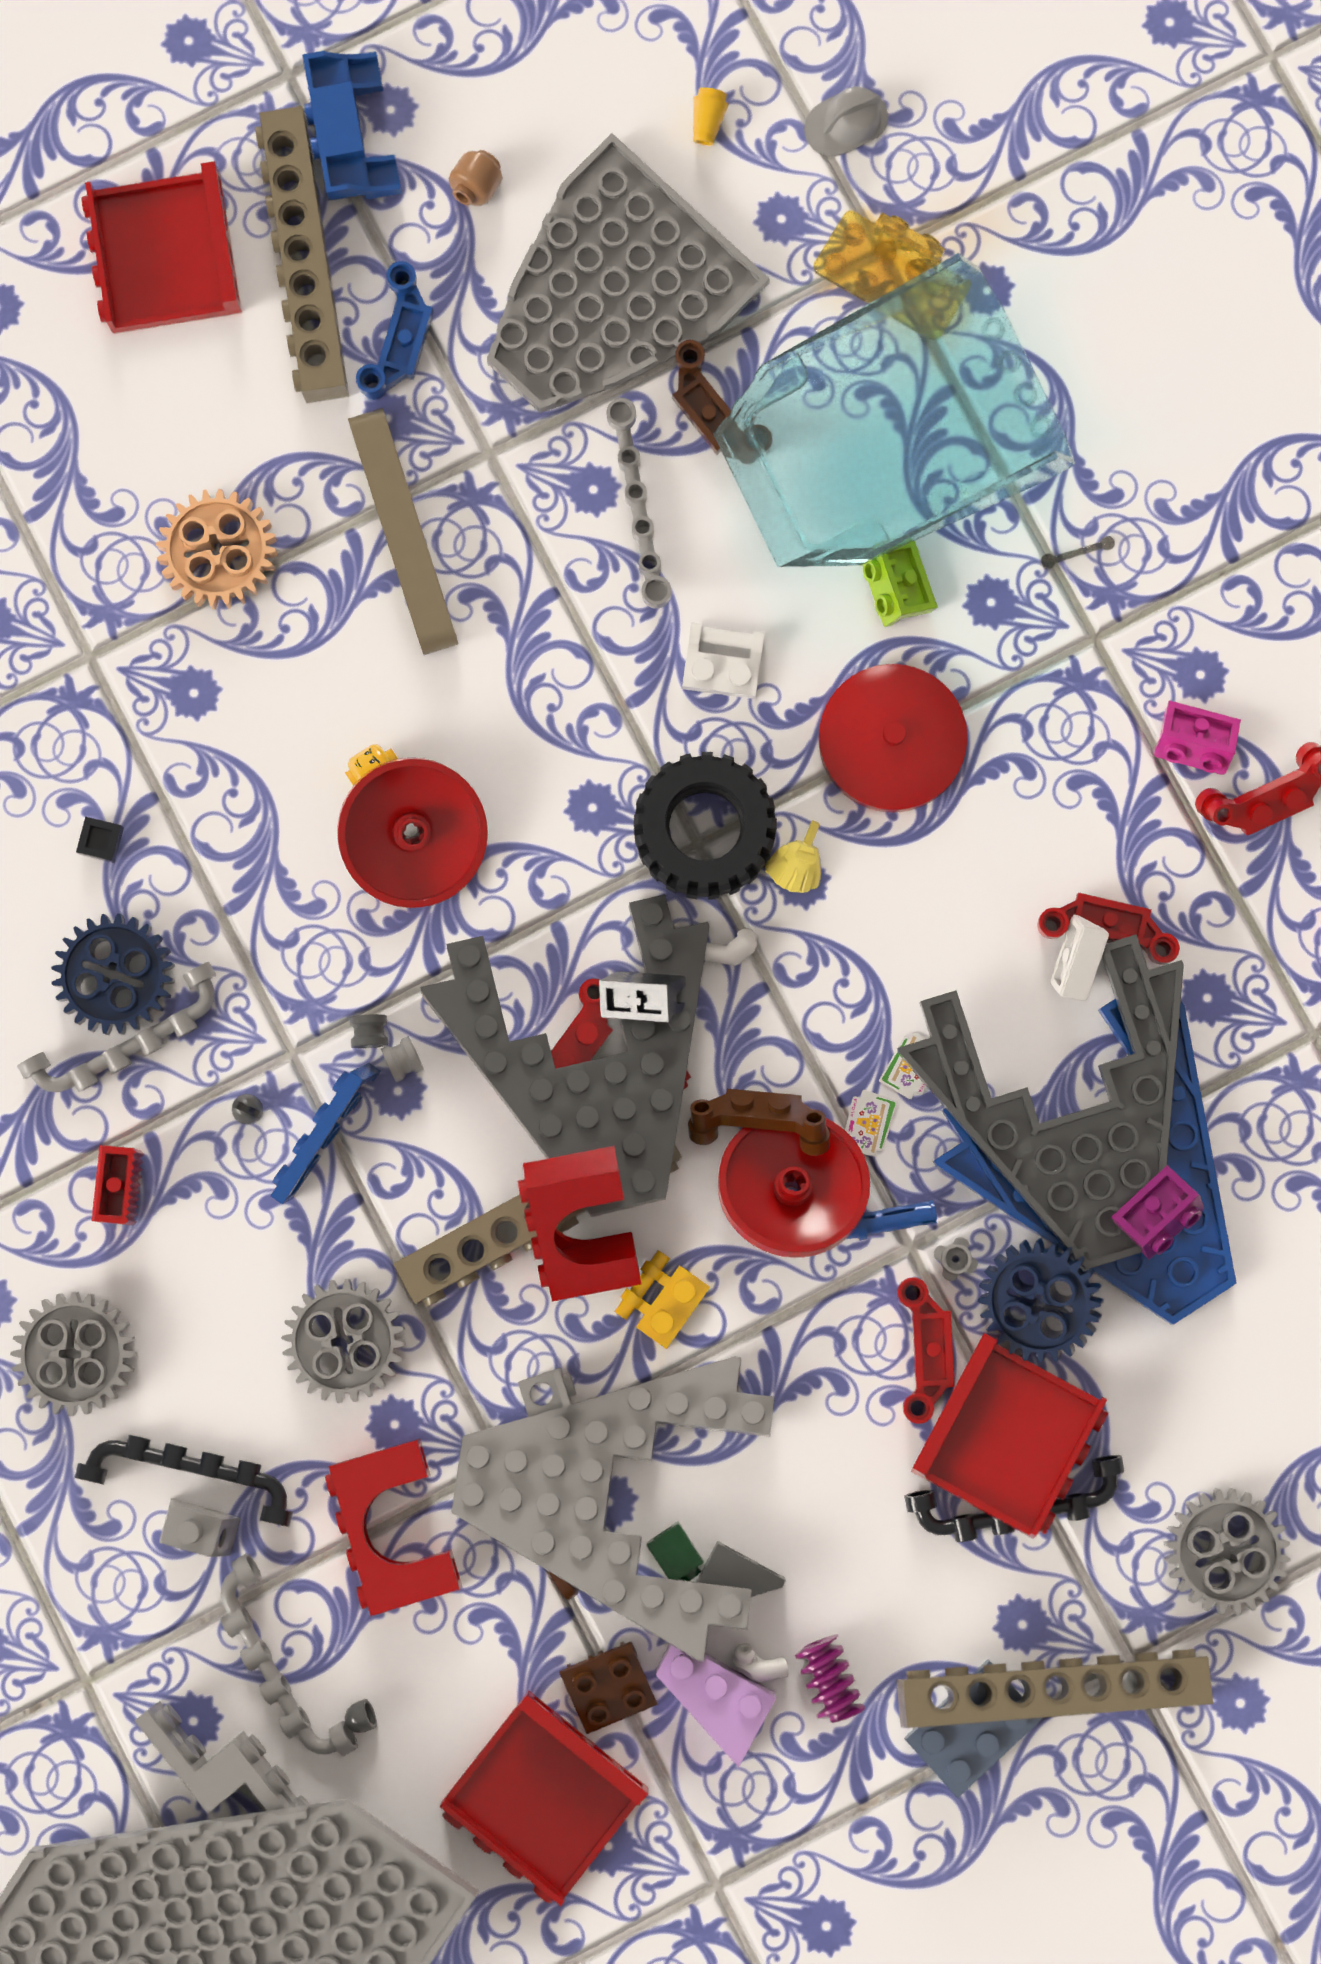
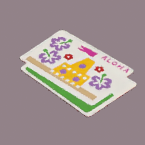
M914 1032L911 1037L904 1036L898 1048L927 1038ZM896 1050L879 1082L908 1099H912L914 1093L922 1095L926 1085Z
M866 1090L862 1091L861 1097H853L845 1131L856 1141L863 1154L874 1157L877 1151H883L898 1100Z

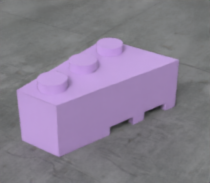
M669 1644L656 1668L655 1675L739 1767L776 1700L775 1692L758 1682L750 1680L744 1674L705 1653L704 1662H700Z

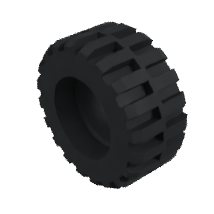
M702 752L701 756L692 757L691 753L680 756L679 761L673 764L669 761L661 766L660 772L656 776L651 775L645 783V789L643 793L639 794L637 799L636 812L634 814L635 844L638 848L639 857L643 865H646L649 869L650 875L657 882L661 881L665 884L667 890L675 894L677 891L686 894V898L696 900L697 897H708V900L719 899L720 895L729 893V895L739 892L740 888L745 884L753 882L770 858L777 830L774 801L772 797H769L764 781L761 778L757 779L753 775V769L745 763L741 766L734 762V757L725 754L723 758L714 757L713 752ZM710 793L721 796L728 800L738 813L740 820L738 840L728 853L717 859L698 860L682 853L672 840L669 828L671 815L683 799L694 794Z

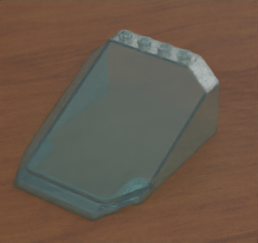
M959 253L762 364L743 396L739 397L732 406L730 415L721 422L713 434L777 567L863 565L1034 487L1076 465L1066 434L1001 302L980 268Z

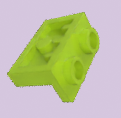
M914 539L878 546L861 559L863 575L869 583L875 601L876 612L880 616L884 627L892 626L900 619L931 613L938 608Z

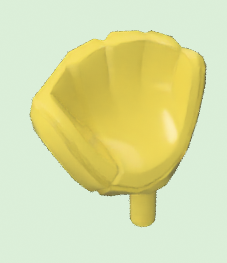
M812 820L804 841L795 840L781 846L766 863L765 872L781 888L787 889L789 892L805 893L819 886L821 879L820 855L818 848L812 845L820 826L819 822Z

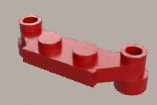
M1315 742L1305 743L1296 753V763L1300 767L1299 769L1234 799H1227L1224 794L1215 788L1203 790L1196 798V810L1206 820L1214 821L1220 826L1228 825L1240 828L1243 833L1249 836L1314 806L1313 798L1321 786V745Z
M1079 892L1076 894L1075 901L1061 908L1052 907L1046 909L1037 921L1040 934L1048 939L1061 937L1067 931L1073 915H1078L1105 929L1109 933L1108 940L1117 941L1137 934L1140 946L1147 953L1149 959L1160 965H1165L1175 960L1180 951L1178 940L1171 934L1163 933L1150 917L1152 909ZM1046 920L1054 921L1057 929L1055 931L1049 930L1046 927ZM1157 945L1165 948V956H1160L1156 952Z
M588 979L580 986L578 995L583 1008L551 1050L555 1069L591 1061L613 1031L607 1025V1018L601 1017L600 997L598 999H591L587 995L589 987L596 986L599 988L600 979Z
M911 1277L904 1279L897 1288L898 1300L912 1312L915 1390L905 1398L902 1411L910 1422L922 1424L930 1420L934 1413V1404L946 1388L955 1387L951 1310L943 1311L929 1295L925 1282L919 1278ZM910 1285L914 1286L918 1291V1295L914 1300H909L905 1295V1290ZM919 1400L923 1404V1410L920 1414L914 1415L910 1407L914 1401Z

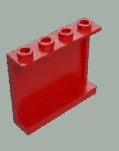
M215 161L200 163L202 173L98 190L93 188L90 181L85 182L87 196H82L81 202L85 218L91 219L92 230L86 232L90 252L96 253L97 265L92 266V275L96 288L101 287L103 299L97 301V308L101 322H106L113 334L242 313L221 175Z
M984 1333L910 1472L1034 1539L1039 1532L1046 1534L1056 1516L1055 1513L1050 1511L1056 1498L1064 1500L1074 1481L1068 1477L1074 1463L1081 1466L1091 1448L1089 1444L1085 1443L1091 1430L1099 1432L1109 1412L1103 1409L1107 1399L1102 1397L1099 1400L1028 1360H1023L1022 1357L1015 1353L1009 1354V1350L996 1344L997 1339Z
M528 1690L448 1792L439 1807L444 1810L442 1816L449 1824L458 1830L463 1826L474 1835L472 1841L482 1851L489 1855L494 1851L505 1861L502 1865L510 1874L517 1879H521L524 1876L535 1885L533 1891L538 1897L548 1904H551L554 1900L558 1905L562 1906L567 1894L636 1805L639 1806L648 1795L649 1787Z

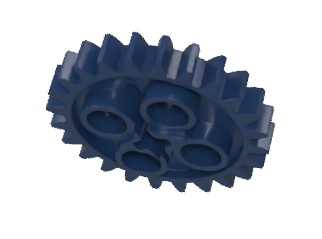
M117 913L114 923H111L106 914H102L100 925L98 926L93 920L88 918L86 919L88 930L84 932L75 926L73 929L77 938L74 941L65 937L62 939L69 947L67 952H55L59 958L63 959L61 965L51 966L52 970L61 974V978L51 982L52 985L63 988V991L55 998L60 1002L69 1001L63 1010L64 1013L70 1015L78 1011L74 1020L76 1024L81 1025L89 1019V1031L95 1032L100 1024H102L103 1034L108 1036L113 1026H116L118 1033L121 1035L126 1033V1024H130L133 1029L139 1031V1019L144 1018L152 1023L153 1017L149 1011L154 1008L163 1012L164 1008L158 1002L159 998H171L172 996L163 989L165 984L175 983V979L165 975V971L175 968V964L163 961V958L168 956L171 951L167 947L157 948L162 942L163 937L157 934L148 938L152 927L145 924L138 930L139 920L135 917H132L128 924L125 925V919L122 914ZM101 942H109L111 944V953L107 958L97 960L95 948ZM139 954L144 955L146 966L142 971L132 973L129 967L131 959ZM89 961L111 971L116 969L127 977L144 982V987L138 988L118 979L111 980L102 973L84 968L83 962ZM95 976L97 988L93 993L84 995L81 991V983L85 978ZM129 989L132 993V1001L128 1006L118 1008L115 1001L118 992Z
M1042 1238L1035 1242L1033 1249L1027 1240H1023L1020 1243L1019 1251L1013 1245H1010L1005 1250L1007 1258L998 1254L993 1259L997 1267L989 1265L985 1270V1274L990 1279H983L979 1285L980 1288L988 1292L978 1298L979 1303L988 1305V1308L983 1310L980 1317L992 1318L993 1321L986 1329L987 1332L998 1330L1001 1334L996 1343L1001 1344L1008 1340L1011 1343L1009 1354L1014 1353L1018 1347L1023 1349L1022 1355L1025 1361L1032 1352L1036 1353L1039 1363L1044 1361L1047 1353H1050L1054 1362H1057L1061 1357V1349L1069 1357L1072 1356L1075 1352L1074 1344L1083 1348L1088 1342L1085 1335L1093 1336L1097 1330L1090 1322H1099L1102 1318V1314L1094 1310V1308L1101 1307L1104 1299L1093 1296L1101 1288V1283L1089 1282L1095 1270L1088 1269L1083 1271L1081 1266L1085 1261V1257L1082 1256L1073 1261L1070 1258L1073 1250L1072 1247L1067 1248L1063 1254L1058 1252L1059 1246L1056 1240L1049 1249H1045ZM1018 1271H1029L1035 1279V1284L1028 1285L1023 1283L1019 1278ZM1055 1282H1066L1072 1290V1295L1060 1294L1056 1290ZM1008 1289H1012L1018 1295L1009 1294ZM1037 1294L1043 1296L1042 1302L1045 1303L1044 1307L1038 1305ZM1010 1306L1022 1308L1026 1314V1319L1018 1320L1014 1318L1010 1312ZM1064 1306L1072 1307L1073 1312H1069ZM1055 1317L1059 1319L1063 1330L1054 1331L1047 1325L1046 1318Z

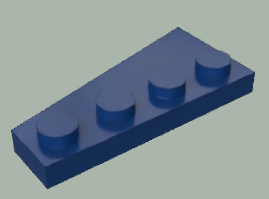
M367 1063L350 1071V1073L344 1071L332 1088L336 1095L330 1104L324 1102L312 1119L316 1126L310 1135L304 1133L294 1146L292 1152L296 1154V1157L290 1166L284 1164L274 1177L272 1183L276 1185V1188L270 1195L282 1205L293 1199L320 1160L321 1155L317 1153L319 1149H326L340 1131L341 1125L337 1121L340 1117L345 1119L352 1109L356 1108L363 1098L358 1090L368 1081L374 1082L381 1072L378 1068Z

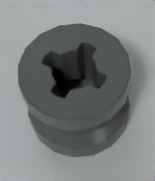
M387 1015L351 1016L350 1025L354 1028L351 1048L389 1046L388 1038L384 1035Z

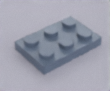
M989 1659L986 1660L973 1674L983 1673V1665L992 1664ZM979 1682L975 1683L970 1689L971 1701L976 1705H980L986 1698V1689ZM1009 1684L1008 1695L1011 1700L1018 1702L1022 1699V1696ZM948 1697L941 1704H939L937 1708H942L943 1706H945L948 1701ZM1042 1718L918 1727L908 1733L904 1739L950 1791L959 1798L1038 1724Z

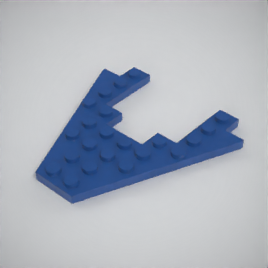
M1116 999L1098 1009V1011L1127 1055L1130 1056L1133 1055V1051ZM1182 1001L1180 1004L1167 1165L1200 1195L1204 1210L1197 1223L1188 1229L1183 1228L1174 1237L1172 1245L1160 1255L1155 1254L1151 1259H1148L1141 1252L1090 1268L1095 1270L1094 1273L1170 1325H1174L1237 1284L1186 1010ZM944 1108L942 1113L962 1143L932 1161L934 1165L1050 1244L1055 1240L1058 1241V1249L1064 1252L1066 1250L1065 1246Z

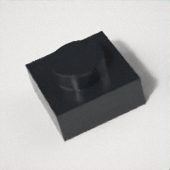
M85 816L76 853L115 863L124 827L119 824Z

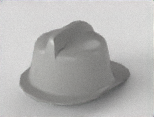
M862 87L847 88L811 109L805 120L804 132L806 140L813 150L822 155L838 156L846 154L875 140L883 133L888 122L886 104L879 95L871 90Z

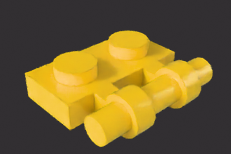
M657 1250L650 1262L646 1260L640 1268L643 1271L640 1274L642 1284L632 1286L630 1290L626 1288L620 1296L623 1300L614 1312L627 1320L635 1308L639 1310L644 1316L636 1328L667 1349L705 1296L710 1286L680 1265L674 1274L669 1277L662 1270L670 1258ZM657 1281L664 1288L652 1305H650L642 1298L653 1282Z

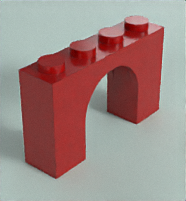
M611 1146L523 1163L525 1179L518 1180L520 1198L522 1203L529 1202L530 1208L524 1209L528 1232L536 1231L537 1236L531 1237L535 1260L542 1259L543 1261L542 1265H537L540 1284L542 1288L549 1287L552 1302L641 1285L632 1232L595 1239H575L564 1235L556 1228L564 1217L578 1209L624 1200L615 1147Z
M420 1438L328 1466L330 1474L325 1475L326 1485L330 1496H337L341 1511L335 1513L340 1533H347L351 1548L346 1549V1555L351 1571L358 1570L362 1585L357 1587V1595L362 1609L368 1608L370 1616H374L460 1590L462 1583L452 1549L413 1561H396L381 1554L374 1547L368 1535V1512L379 1494L387 1489L431 1475Z

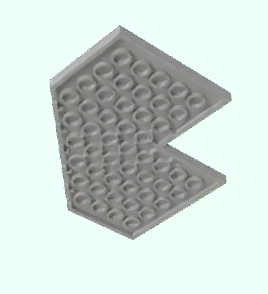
M349 1799L32 1847L0 1895V1964H430L476 1898L479 1890Z

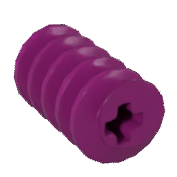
M838 1634L812 1642L804 1646L795 1655L796 1659H808L809 1663L800 1672L801 1674H813L814 1678L806 1684V1688L819 1689V1693L811 1699L812 1704H824L825 1707L816 1716L818 1719L829 1718L830 1723L849 1719L865 1710L864 1704L853 1703L860 1696L859 1690L847 1689L855 1681L852 1674H841L850 1666L848 1660L836 1659L844 1652L843 1646L838 1644L830 1645L837 1639Z

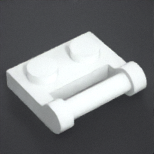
M691 622L682 689L755 699L765 632L753 631V634L704 628L702 623ZM700 642L751 649L750 659L699 652Z

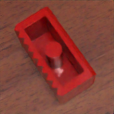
M99 1146L91 1221L132 1226L137 1223L134 1218L138 1215L135 1211L138 1208L136 1202L140 1200L136 1195L140 1193L138 1187L141 1184L138 1180L142 1176L139 1172L143 1170L140 1167L143 1163L141 1157L144 1155L141 1150L128 1147Z

